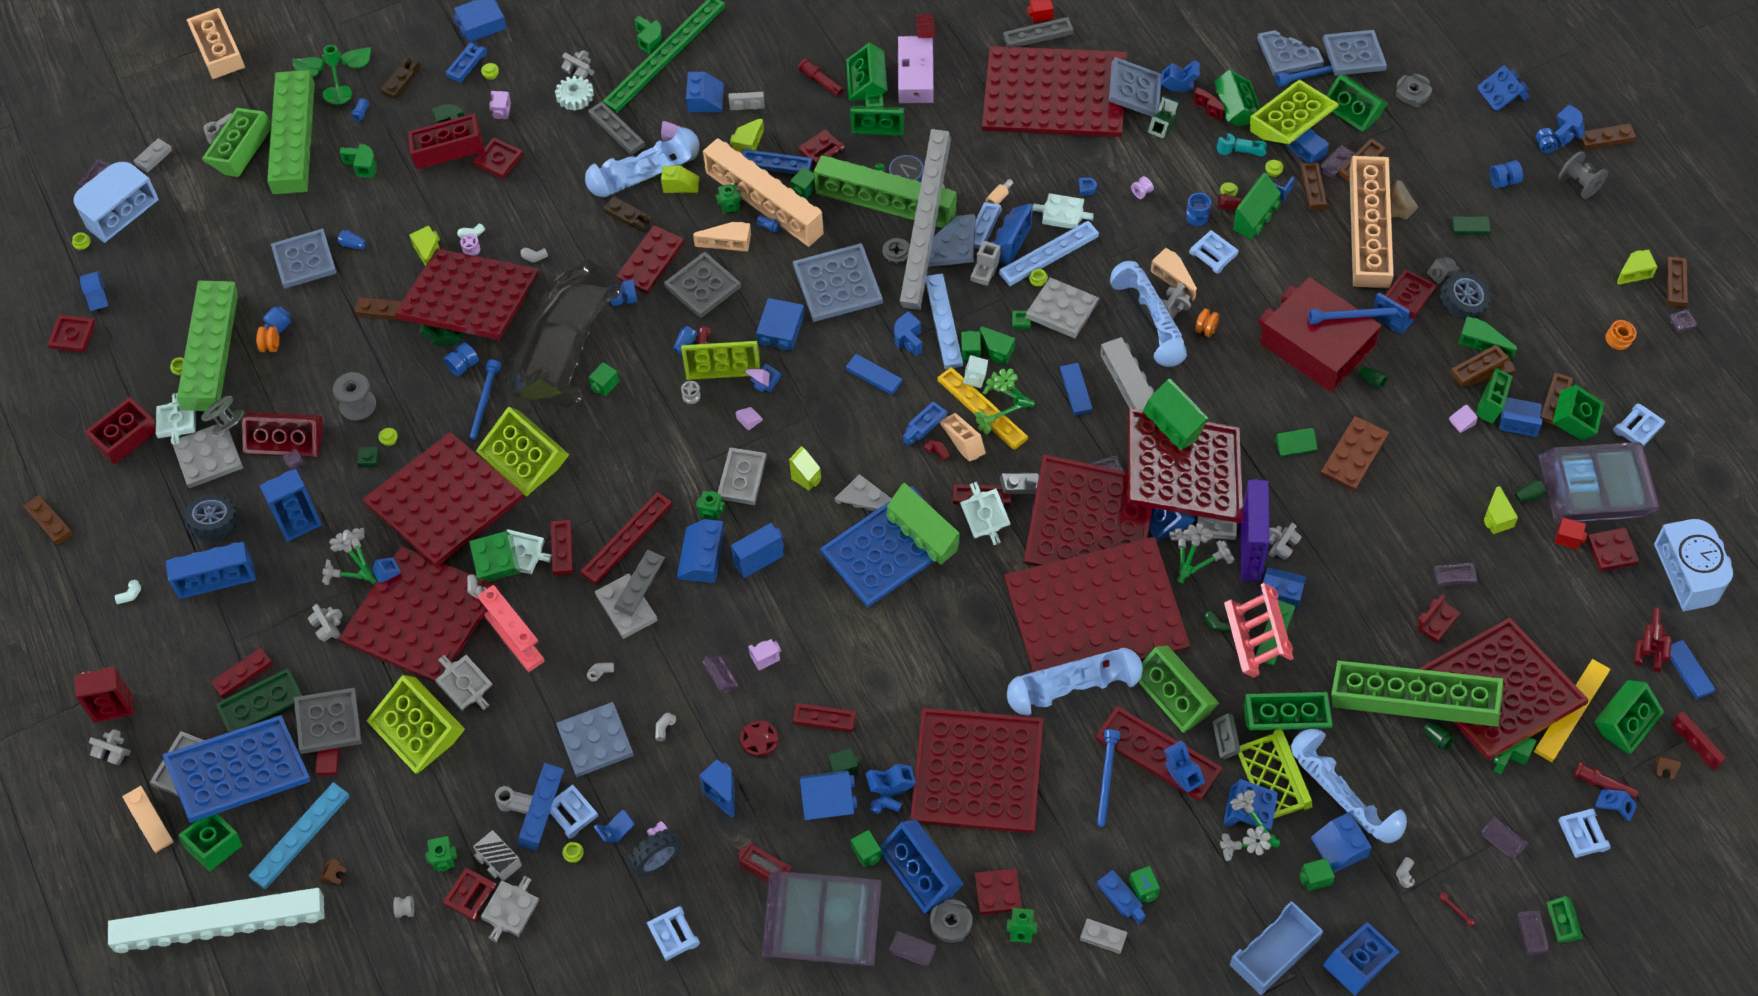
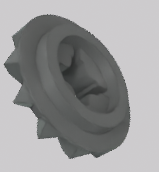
M900 238L888 240L882 248L884 258H887L889 262L894 261L896 264L899 261L904 263L905 259L908 258L910 244ZM896 247H898L899 253L897 255L895 254Z

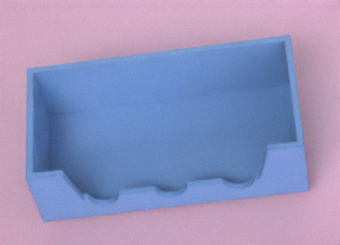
M1291 901L1283 909L1278 919L1269 925L1259 937L1254 939L1244 951L1239 949L1232 956L1230 966L1262 995L1320 940L1323 930Z

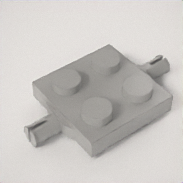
M443 655L438 661L446 669L435 680L438 686L461 711L475 702L482 710H485L489 704L482 696L492 686L489 679L467 655L454 663H451Z
M523 876L519 886H512L504 881L500 882L481 916L482 920L491 923L494 927L489 937L490 940L497 942L502 932L520 936L539 902V898L526 891L531 882L530 878Z

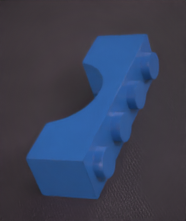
M544 763L519 835L518 846L537 851L564 769Z

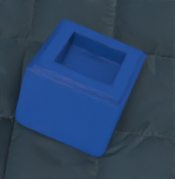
M394 558L375 560L373 572L379 583L385 582L401 573Z

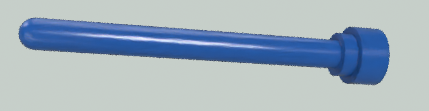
M1331 65L1294 74L1277 73L1276 83L1278 87L1287 86L1290 81L1332 73L1334 71Z
M1394 307L1333 312L1310 309L1308 318L1310 324H1319V322L1326 319L1398 314V309Z
M488 360L485 367L487 377L470 433V439L472 440L477 439L494 377L500 372L502 366L497 360Z
M1112 729L1104 730L1103 737L1107 747L1097 819L1099 827H1104L1106 822L1114 749L1117 742L1120 741L1121 734L1120 731Z

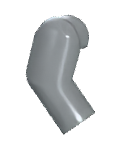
M529 248L521 250L522 258L532 263L548 257L545 248L537 252Z
M469 575L467 577V591L478 599L477 595L485 591L486 588L477 586L476 575Z
M614 662L595 663L587 672V678L590 681H596L603 673L614 672Z
M665 713L658 720L655 731V739L657 741L665 740L666 727L676 723L675 715Z
M1405 857L1396 871L1399 883L1404 888H1409L1415 883L1414 878L1412 879V876L1409 874L1414 861L1408 857Z

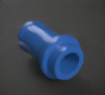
M358 100L355 109L351 112L354 120L361 121L364 119V113L369 106L367 100Z
M762 215L757 219L760 221L757 222V226L769 229L772 233L778 232L781 223L778 219L773 220Z

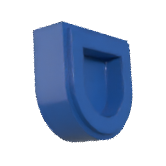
M1078 178L1080 196L1092 195L1096 192L1097 182L1093 178Z

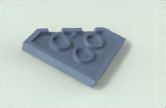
M1275 30L1259 33L1257 36L1273 77L1277 73H1293L1323 66L1324 61L1319 50L1315 47L1309 48L1302 45L1301 41L1291 37L1288 39L1280 36V33Z
M974 214L956 216L933 237L928 267L974 262L976 222Z

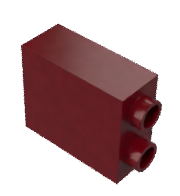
M1310 277L1300 287L1292 284L1282 296L1281 303L1283 304L1277 310L1269 307L1258 322V325L1263 328L1260 340L1262 346L1331 393L1376 347L1382 326L1370 317L1326 319L1319 322V324H1310L1308 318L1310 309H1318L1322 312L1358 310Z

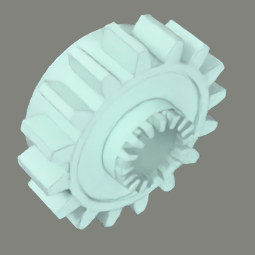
M573 76V79L567 77V81L561 80V85H557V90H555L557 102H560L561 107L564 106L567 110H579L588 106L589 101H592V96H594L592 84L589 83L588 79L583 81L582 76L579 79Z

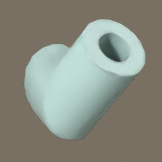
M479 223L473 229L461 228L457 234L460 238L467 234H473L478 237L485 231V228Z
M137 580L129 582L127 592L115 595L117 604L133 601L141 591V585Z

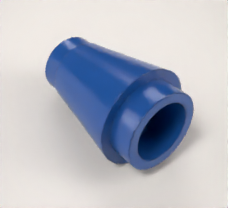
M349 230L341 231L338 243L342 247L361 250L365 248V239Z
M688 326L681 329L673 350L678 354H682L681 346L691 345L696 340V331Z

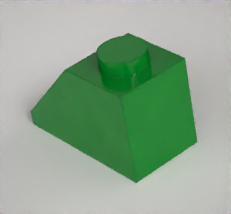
M981 326L980 341L988 358L997 364L1007 365L1015 350V338Z

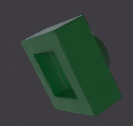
M359 447L358 467H377L378 447Z

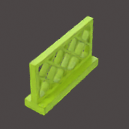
M1282 729L1275 730L1272 735L1240 746L1241 752L1238 755L1249 782L1255 784L1254 781H1257L1256 785L1264 784L1271 787L1270 790L1276 789L1284 793L1281 802L1276 801L1278 808L1274 812L1273 819L1303 808L1304 810L1313 808L1311 797ZM1273 742L1275 747L1272 753L1262 750L1265 743ZM1251 749L1256 751L1253 759L1250 760L1243 756L1242 751ZM1259 753L1269 757L1266 766L1255 762ZM1272 759L1282 763L1279 771L1269 768ZM1253 765L1264 769L1260 778L1251 775L1250 772ZM1267 771L1277 775L1273 784L1263 780ZM1280 777L1289 780L1287 789L1276 785ZM1287 795L1296 798L1298 804L1288 806L1284 804Z

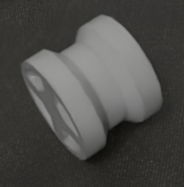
M687 381L682 384L681 393L683 401L687 404L697 403L701 398L698 383Z
M407 896L405 899L400 897L394 898L395 918H401L403 915L408 917L414 916V900L412 896Z

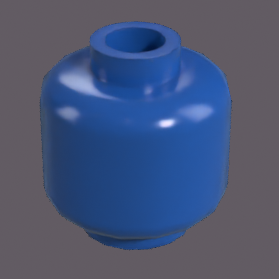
M274 306L264 315L263 319L266 322L264 326L267 329L269 327H276L278 333H281L291 323L289 318L291 315L281 306L279 308Z

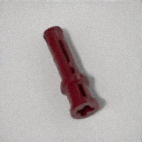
M808 58L800 62L798 70L807 74L810 80H816L836 97L842 95L838 91L843 93L844 88L823 74L819 66H814Z
M1580 760L1573 774L1574 778L1579 777L1589 782L1591 786L1598 785L1607 790L1627 791L1631 798L1635 799L1634 797H1636L1638 789L1601 773L1600 769H1593Z

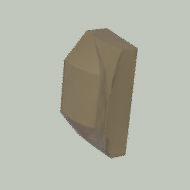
M1397 180L1390 188L1391 218L1400 217L1408 219L1418 206L1403 182Z

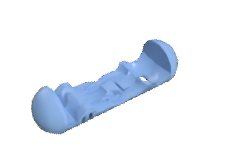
M677 128L673 139L667 142L658 141L653 148L643 151L637 157H627L619 161H615L612 158L607 160L600 169L595 163L592 164L585 174L586 186L595 196L607 197L615 192L661 174L662 166H680L694 160L699 153V139L690 129ZM675 154L677 159L672 161L669 155Z
M1124 261L1118 264L1111 273L1110 283L1112 287L1116 290L1126 288L1137 289L1140 293L1139 303L1148 306L1156 328H1158L1160 347L1154 353L1155 361L1165 367H1173L1180 364L1187 356L1182 335L1145 272L1134 261Z
M1119 648V650L1109 651L1023 676H1017L1008 685L1007 700L1015 712L1022 715H1031V704H1035L1037 707H1048L1052 705L1053 699L1064 696L1073 689L1083 690L1093 686L1103 689L1109 683L1116 680L1124 681L1129 687H1133L1142 676L1143 665L1141 659L1134 651L1127 648ZM1109 660L1110 666L1103 668V661Z
M1307 729L1300 732L1294 738L1291 745L1293 756L1298 759L1299 764L1348 813L1350 812L1354 819L1368 833L1373 834L1376 839H1380L1385 843H1392L1398 840L1405 832L1407 825L1404 811L1401 809L1397 810L1382 822L1378 818L1377 808L1374 805L1366 806L1353 793L1346 781L1335 773L1334 768L1337 763L1334 758L1318 756L1316 754V749L1323 742L1326 734L1317 729Z

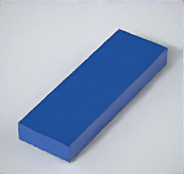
M855 354L846 366V371L890 395H893L902 384V378L858 354Z
M1079 364L1060 366V372L1074 416L1092 412V405Z
M1681 640L1672 644L1670 660L1695 699L1697 700L1714 693L1716 689L1685 642Z

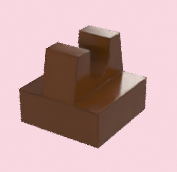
M1657 755L1655 761L1656 775L1662 776L1663 770L1668 769L1669 778L1674 779L1677 771L1680 770L1681 762Z
M332 858L326 863L318 881L338 886L342 880L336 878V873L338 872L343 875L347 869L340 865L339 861Z

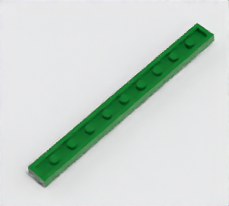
M706 0L603 100V103L617 114L725 8V3L720 0Z

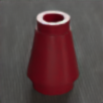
M1227 193L1220 194L1217 208H1221V210H1236L1243 199Z

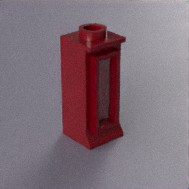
M752 842L747 847L744 846L739 852L738 859L742 868L781 891L784 888L783 880L785 877L789 876L791 878L793 875L792 866L753 845Z

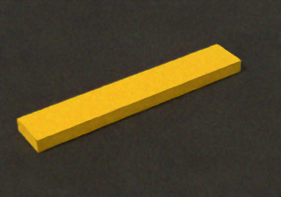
M952 367L938 377V382L973 414L978 411H984L986 416L1001 412L973 386L964 384V378ZM1005 415L990 423L991 430L1013 450H1016L1028 440V436Z
M1594 659L1591 660L1576 684V687L1588 698V704L1550 725L1534 751L1536 754L1550 762L1554 761L1608 675L1610 668Z

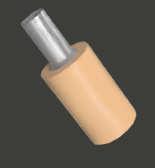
M1008 179L1004 185L999 184L986 198V203L999 205L1009 194L1008 188L1013 184V181Z

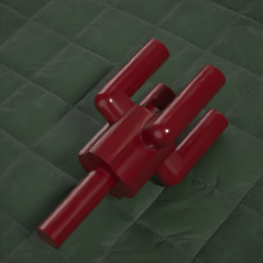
M1659 608L1653 609L1652 624L1645 626L1644 639L1636 642L1634 664L1640 666L1642 665L1643 654L1650 655L1651 652H1654L1653 670L1656 672L1662 670V660L1670 661L1672 638L1665 636L1666 630L1660 624L1661 609Z

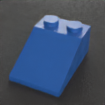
M1366 922L1334 950L1323 966L1351 993L1357 995L1399 951Z

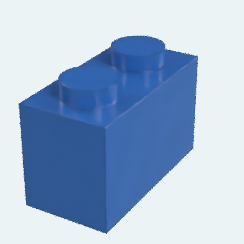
M1310 128L1292 143L1287 144V147L1307 163H1317L1327 155L1329 144Z

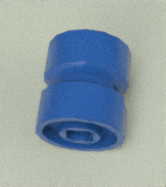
M1514 160L1506 162L1505 165L1497 164L1491 166L1490 179L1493 186L1501 188L1508 184L1521 183L1523 171L1520 163Z
M1194 193L1189 197L1186 220L1191 225L1203 226L1208 222L1211 208V199L1208 195Z
M633 279L625 280L622 284L619 282L608 283L612 307L622 305L623 302L627 304L637 303Z
M465 342L455 349L456 353L451 352L443 359L448 369L457 377L466 372L467 367L473 366L479 361L475 351Z

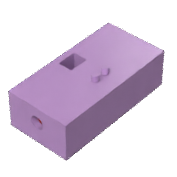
M898 36L899 103H933V38Z

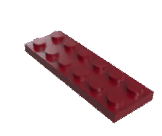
M1118 706L1096 735L1095 740L1107 746L1103 739L1104 730L1120 731V741L1115 745V752L1199 802L1203 800L1222 771L1221 766L1186 746L1190 759L1200 766L1205 783L1189 793L1186 792L1173 779L1165 765L1168 761L1164 750L1178 741Z

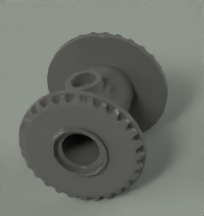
M1580 151L1566 162L1558 177L1562 182L1570 177L1579 180V183L1584 186L1581 197L1588 199L1603 185L1607 179L1608 171L1602 169L1595 174V167L1588 162L1582 164L1586 154Z
M356 372L343 374L336 379L333 385V395L340 402L339 410L346 419L353 421L369 417L376 408V399L370 392L368 379L363 374Z

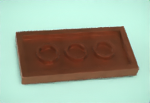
M1354 416L1322 469L1320 476L1355 492L1387 439L1389 432Z

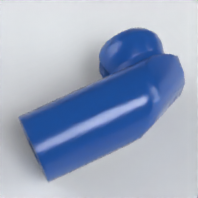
M884 796L873 800L870 810L874 814H879L883 808H889L898 812L902 803Z

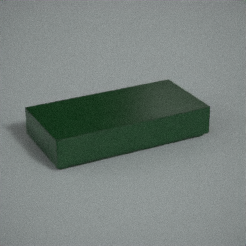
M1452 217L1453 235H1490L1489 217Z

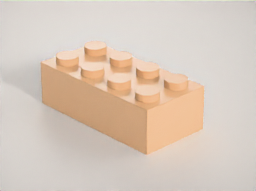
M219 8L187 19L212 79L245 68Z

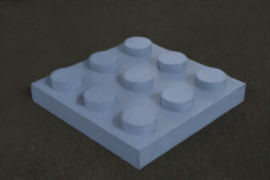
M1374 30L1323 35V42L1335 76L1339 74L1386 71L1387 64Z
M1115 57L1112 60L1108 101L1153 117L1159 109L1162 74Z
M323 229L271 244L284 289L337 273Z
M613 702L556 723L576 777L634 756Z

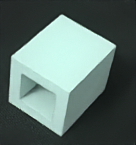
M970 355L963 383L981 388L986 375L988 360Z

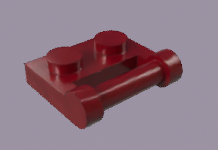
M826 129L798 147L799 152L804 157L812 158V165L815 167L820 160L818 156L824 153L822 156L832 157L838 152L841 153L845 150L844 144L834 138Z
M465 868L444 899L443 904L469 920L476 922L479 917L478 913L491 893L496 891L498 885ZM481 885L484 886L485 889L471 910L466 908Z

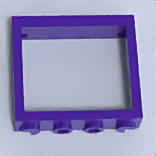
M1248 480L1243 504V520L1240 523L1242 581H1261L1269 547L1268 481Z

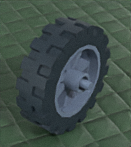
M1459 271L1456 274H1452L1443 284L1440 290L1442 292L1440 298L1443 300L1442 304L1444 307L1448 308L1447 311L1449 313L1455 314L1454 316L1457 318L1461 317L1463 320H1466L1467 316L1479 318L1487 310L1491 303V292H1489L1488 285L1483 283L1484 280L1482 278L1479 279L1476 274Z
M202 495L201 498L197 497L193 499V502H189L187 508L184 509L183 517L186 530L197 539H219L220 536L224 537L228 535V532H232L234 526L237 525L235 505L231 499H226L223 495Z
M672 829L657 831L654 835H650L647 837L648 839L639 843L640 845L633 849V853H630L627 862L637 877H646L647 875L654 874L655 871L658 872L664 865H668L670 860L674 859L677 856L676 854L680 852L682 842Z

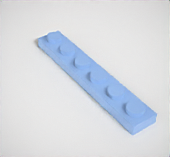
M1086 221L1000 269L999 274L1011 286L1031 275L1032 271L1042 269L1097 238L1099 232L1089 221Z
M943 274L926 276L925 283L944 369L963 367Z

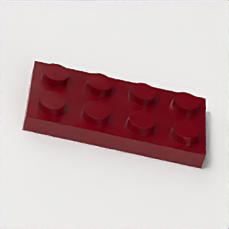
M653 225L617 274L616 280L623 283L625 280L633 279L635 289L648 294L684 245V238Z

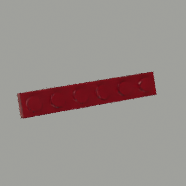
M657 492L581 570V575L597 585L672 507V502Z

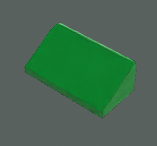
M1313 428L1276 435L1275 442L1280 457L1317 451Z
M1564 896L1547 902L1558 942L1583 939L1572 900L1568 896Z

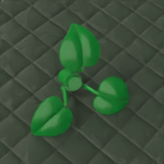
M328 45L323 49L322 60L317 57L292 59L295 71L310 70L312 77L317 76L319 70H323L325 61L329 66H332L335 87L327 88L323 92V99L329 104L340 105L347 103L351 99L352 91L348 86H338L335 66L340 59L344 65L348 64V67L353 69L365 67L370 61L371 47L348 51L341 56L336 46Z

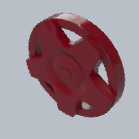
M752 722L747 724L741 732V746L751 756H767L778 745V733L769 722ZM746 734L748 738L744 741V736ZM773 744L772 747L767 750V745ZM756 748L758 752L751 751L750 749Z

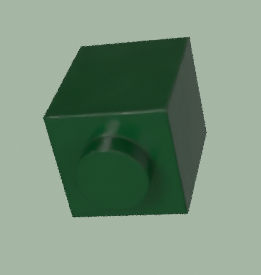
M851 748L828 755V764L831 772L848 770L849 775L854 776L858 774L860 761L857 754L853 755Z

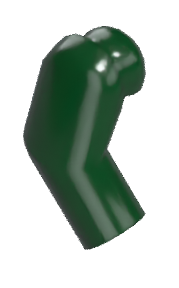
M1208 610L1205 613L1204 620L1211 630L1230 631V623L1220 621L1213 610Z

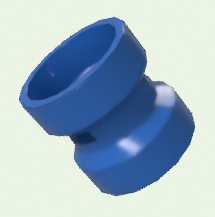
M1544 128L1536 133L1537 142L1540 143L1539 147L1543 153H1550L1558 147L1551 128Z

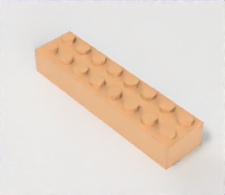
M717 138L703 150L705 169L708 175L723 186L736 184L737 190H741L744 201L768 218L778 219L781 223L780 227L805 245L810 247L824 234L822 212L818 207L808 203L804 197L798 196L791 188L784 186L779 179L770 176L766 170L760 169L752 160L746 159L739 151L732 149L728 143L722 142Z
M1352 156L1350 165L1353 287L1390 288L1393 279L1389 157Z

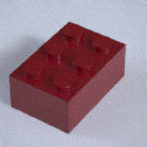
M129 397L87 429L85 433L91 444L115 465L156 433V423L144 409Z
M105 667L98 671H86L79 675H74L75 696L94 723L134 715L132 692L115 667Z

